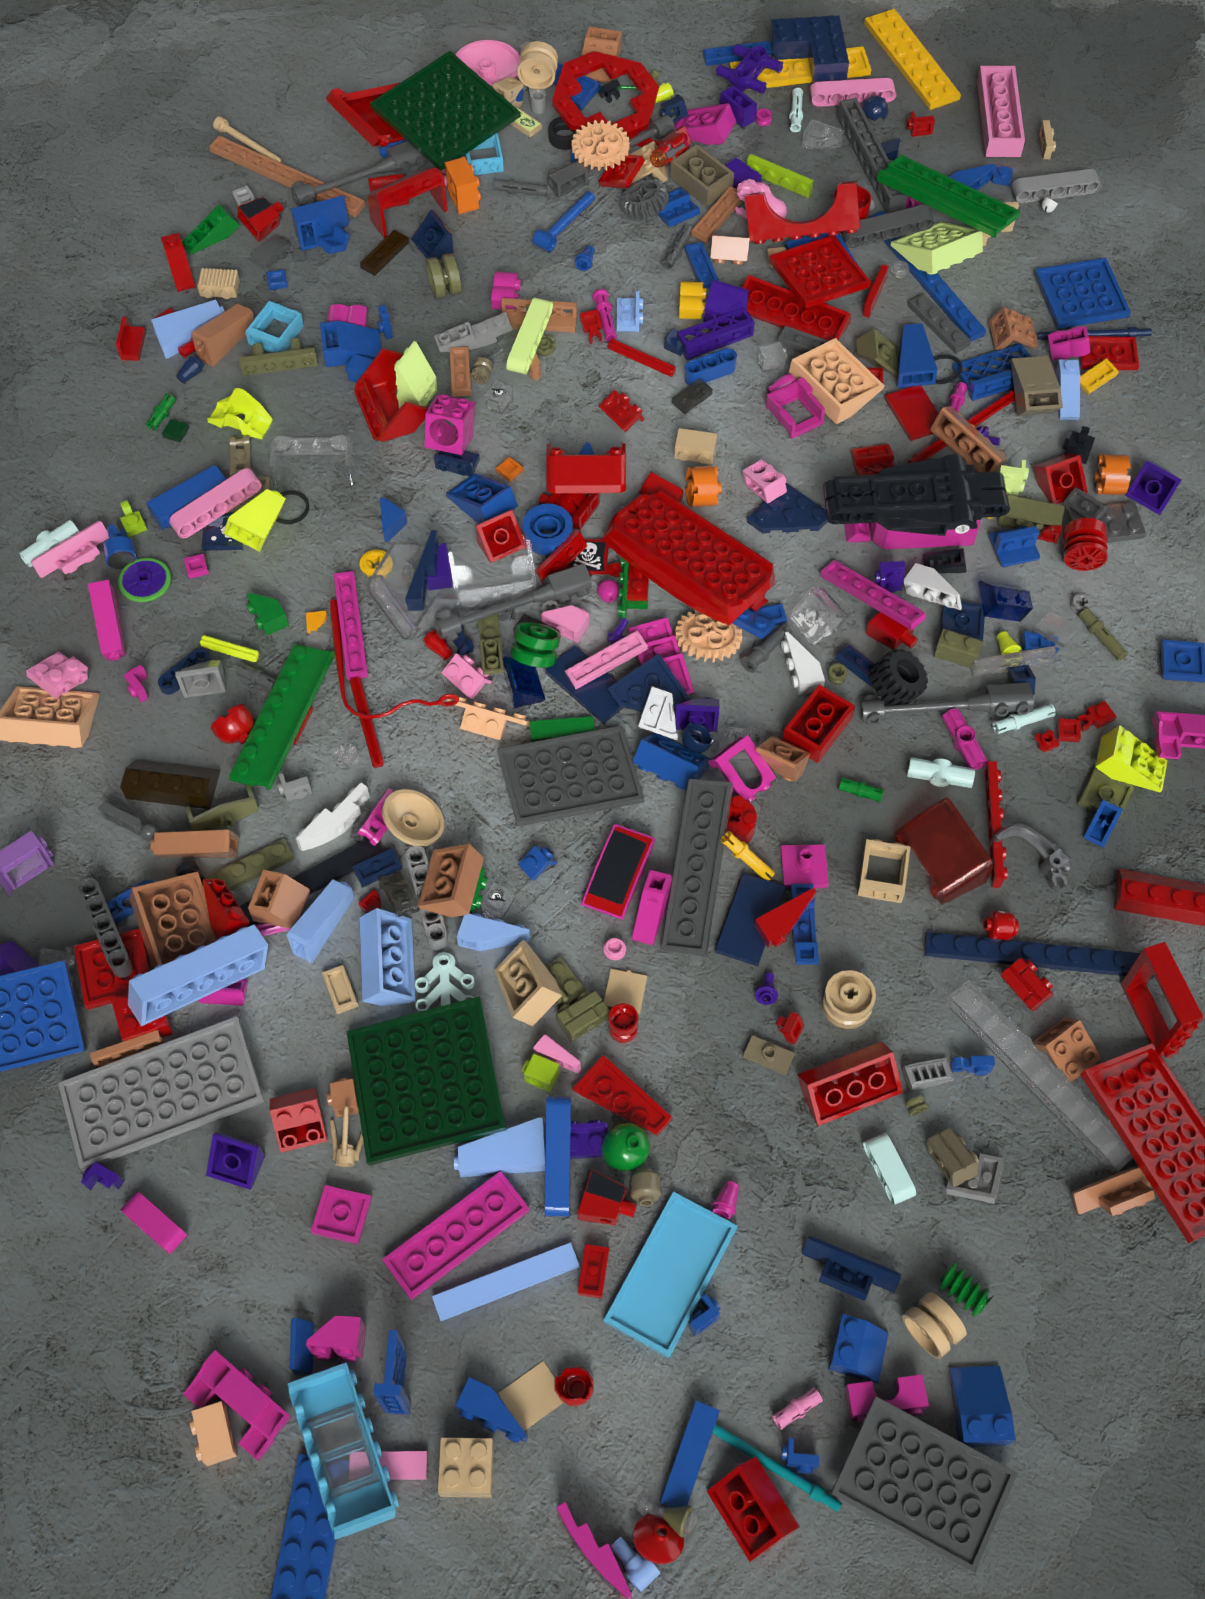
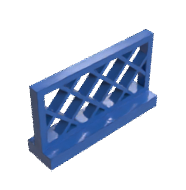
M1018 344L961 361L962 367L968 368L970 371L962 370L959 378L967 385L969 397L972 401L1008 391L1014 388L1012 366L1007 361L1012 358L1031 357V355L1022 344ZM1019 351L1021 356L1013 355L1011 353ZM1000 357V358H1004L1005 360H1004V362H1003V361L995 360V358ZM982 362L988 365L985 367L977 364ZM954 363L952 369L957 374L960 367L958 363ZM991 365H995V366H999V367H1001V368H1000V370H998V369L990 368V366H991ZM977 370L984 373L983 375L973 373V371Z
M389 1330L384 1384H374V1396L384 1413L410 1415L411 1403L404 1391L407 1351L397 1330Z

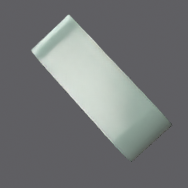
M887 1133L864 1141L865 1153L890 1202L895 1205L916 1196L914 1184Z

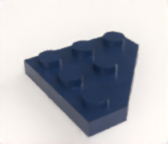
M785 483L786 493L768 504L764 502L747 518V523L761 533H770V531L782 530V533L798 532L799 529L819 531L828 522L824 508L788 483Z
M659 654L607 688V692L618 707L641 712L645 706L651 686L672 693L675 718L676 704L691 700Z

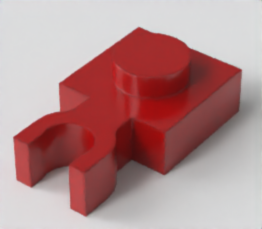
M598 309L580 313L584 333L590 332V344L593 343L592 337L597 336L599 342H602L601 333L598 331L602 330Z
M1104 700L1087 708L1086 715H1080L1076 720L1086 723L1081 729L1084 732L1093 724L1097 729L1115 721L1117 716Z

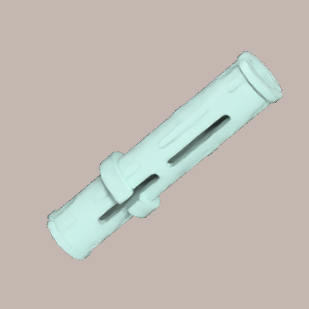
M795 88L792 91V109L789 114V119L791 120L790 130L792 132H799L801 130V121L803 119V90L801 88Z
M1050 703L1033 709L1025 715L1011 714L1005 719L994 721L992 723L993 731L998 735L1013 729L1014 731L1019 730L1024 725L1054 717L1056 713L1052 712H1055V708Z

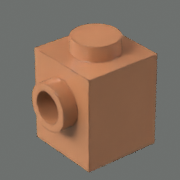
M340 1078L334 1083H329L331 1092H327L328 1105L333 1106L336 1118L344 1116L345 1106L349 1107L348 1115L359 1113L353 1079Z

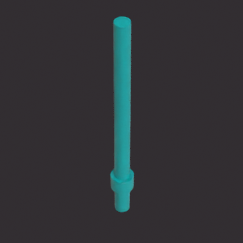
M715 1424L712 1434L750 1458L757 1457L761 1465L809 1494L810 1499L817 1503L820 1501L836 1512L839 1511L842 1502L824 1492L825 1488L817 1483L813 1485L723 1427Z

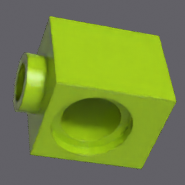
M533 1054L531 1060H526L522 1073H524L526 1083L551 1092L560 1073V1067L558 1063Z

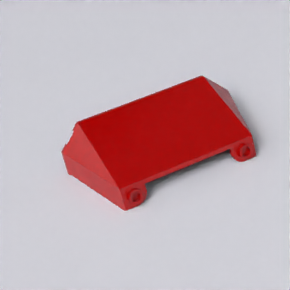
M399 83L345 94V91L337 88L332 89L326 97L327 102L372 147H385L390 143L405 140L370 108V102Z

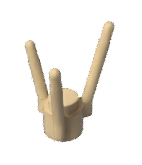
M348 1106L344 1107L342 1144L339 1145V1149L334 1120H330L333 1160L335 1165L340 1167L354 1166V1161H359L363 1145L362 1132L355 1150H353V1145L347 1144Z

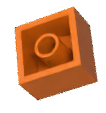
M465 157L445 162L447 191L458 214L479 209L481 196L477 187H480L478 177L474 176L471 163L468 164Z

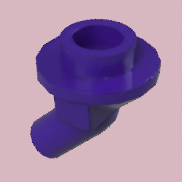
M987 426L977 428L993 445H1000L1001 438L988 436L989 428Z
M621 618L615 631L608 633L606 640L610 642V645L626 637L622 633L629 623L627 619Z
M766 973L763 986L758 985L755 992L756 1000L762 1005H771L778 998L777 990L772 987L774 974Z

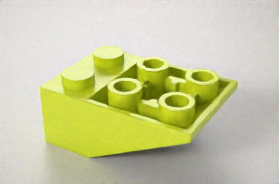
M1119 725L1101 737L1095 767L1111 779L1161 792L1163 790L1167 760L1165 758H1158L1157 752Z

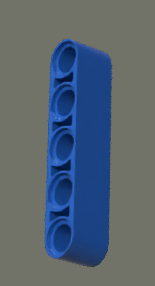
M547 1096L545 1216L569 1217L571 1096Z

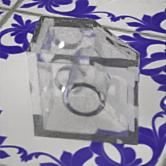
M811 587L786 617L809 644L814 645L836 632L849 616L824 588Z

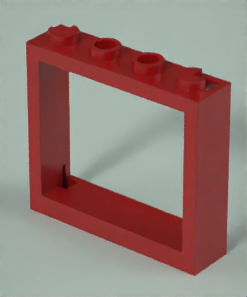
M1166 942L1144 948L1121 983V987L1149 1043H1153L1161 1057L1171 1058L1172 1055L1179 1053L1180 1048L1186 1045V1040L1192 1037L1193 1031L1198 1029V1025L1204 1017ZM1153 974L1177 1020L1170 1031L1146 985Z

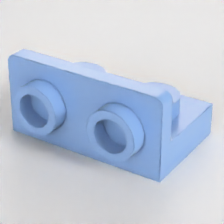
M636 291V298H617V331L639 332V324H643V312H639V310H643V298H639V291Z

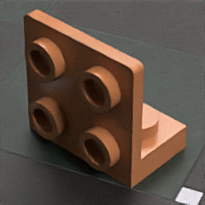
M1003 307L989 320L995 350L1006 348L1013 340L1034 349L1038 347L1033 321L1029 316H1024L1015 310Z
M1064 1017L1031 1043L1035 1051L1049 1055L1066 1084H1070L1085 1069L1090 1068L1101 1059L1083 1024L1078 1019Z

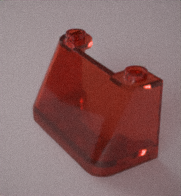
M948 797L936 801L896 829V842L911 847L932 879L931 895L934 899H938L941 905L987 883L993 868L991 858Z

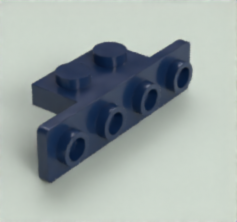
M812 1236L808 1237L802 1253L804 1256L825 1264L818 1282L863 1301L867 1298L871 1284L890 1292H895L902 1276L899 1272Z

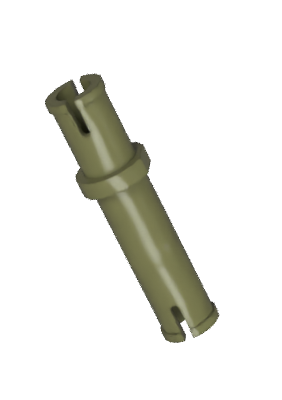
M1089 608L1084 609L1078 617L1089 627V632L1097 636L1118 662L1128 656L1129 652L1123 648L1105 628V623L1102 620H1098Z

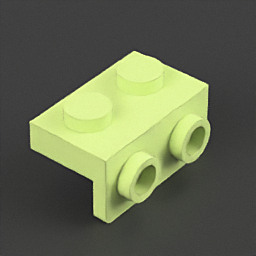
M1026 460L1021 461L1020 468L1001 465L999 472L1004 475L1007 495L1018 497L1019 492H1023L1025 480H1027L1029 468H1025Z

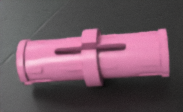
M813 1387L801 1397L790 1400L789 1405L772 1415L776 1426L782 1430L796 1419L805 1417L806 1412L823 1401L820 1393Z

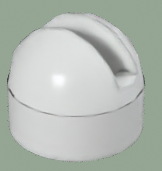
M1045 197L1042 202V210H1046L1047 213L1052 212L1058 203Z

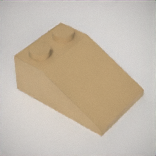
M524 940L494 970L512 1018L531 1026L562 996L554 977Z

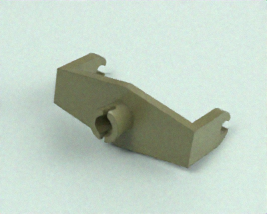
M245 785L250 798L220 804L196 817H193L189 805L185 806L193 831H208L221 827L228 829L227 826L231 828L235 822L259 811L250 785Z

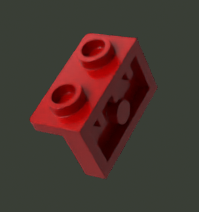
M614 390L599 407L626 433L638 419L642 422L645 420L641 415L643 411L636 404L631 406L629 404L630 399L623 392L619 394Z

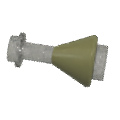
M643 1496L641 1498L638 1512L642 1513L643 1517L650 1513L663 1518L680 1537H684L686 1533L689 1535L693 1534L698 1514L693 1512L691 1505L665 1508L652 1503L651 1496Z

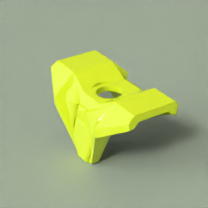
M235 388L231 396L218 401L215 410L207 418L210 424L220 428L223 426L241 430L242 435H249L258 439H263L273 421L263 406L241 388ZM243 414L245 415L244 420H241L236 415Z

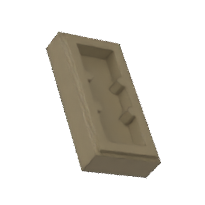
M752 1035L743 1058L786 1076L795 1053Z

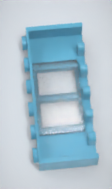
M347 1363L287 1383L288 1394L334 1540L395 1518V1508L399 1506L395 1492H390L387 1482H390L386 1466L381 1467L379 1461L382 1453L378 1441L373 1442L370 1434L374 1432L370 1417L365 1418L362 1410L366 1408L362 1393L357 1394L354 1386L358 1384L353 1369L349 1370Z

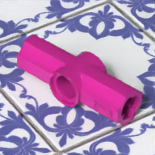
M953 708L942 715V720L954 740V748L961 753L969 768H973L975 771L981 769L987 764L988 760L975 739V730L968 726L959 709Z

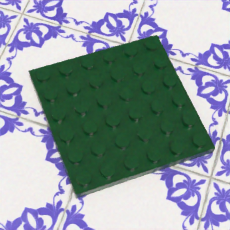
M448 51L370 102V108L440 171L445 169V162L461 158L520 118V111L451 51Z
M480 996L346 1031L366 1162L369 1166L507 1130L483 1002Z

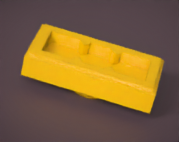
M1106 358L1080 376V387L1089 395L1117 376L1119 371Z

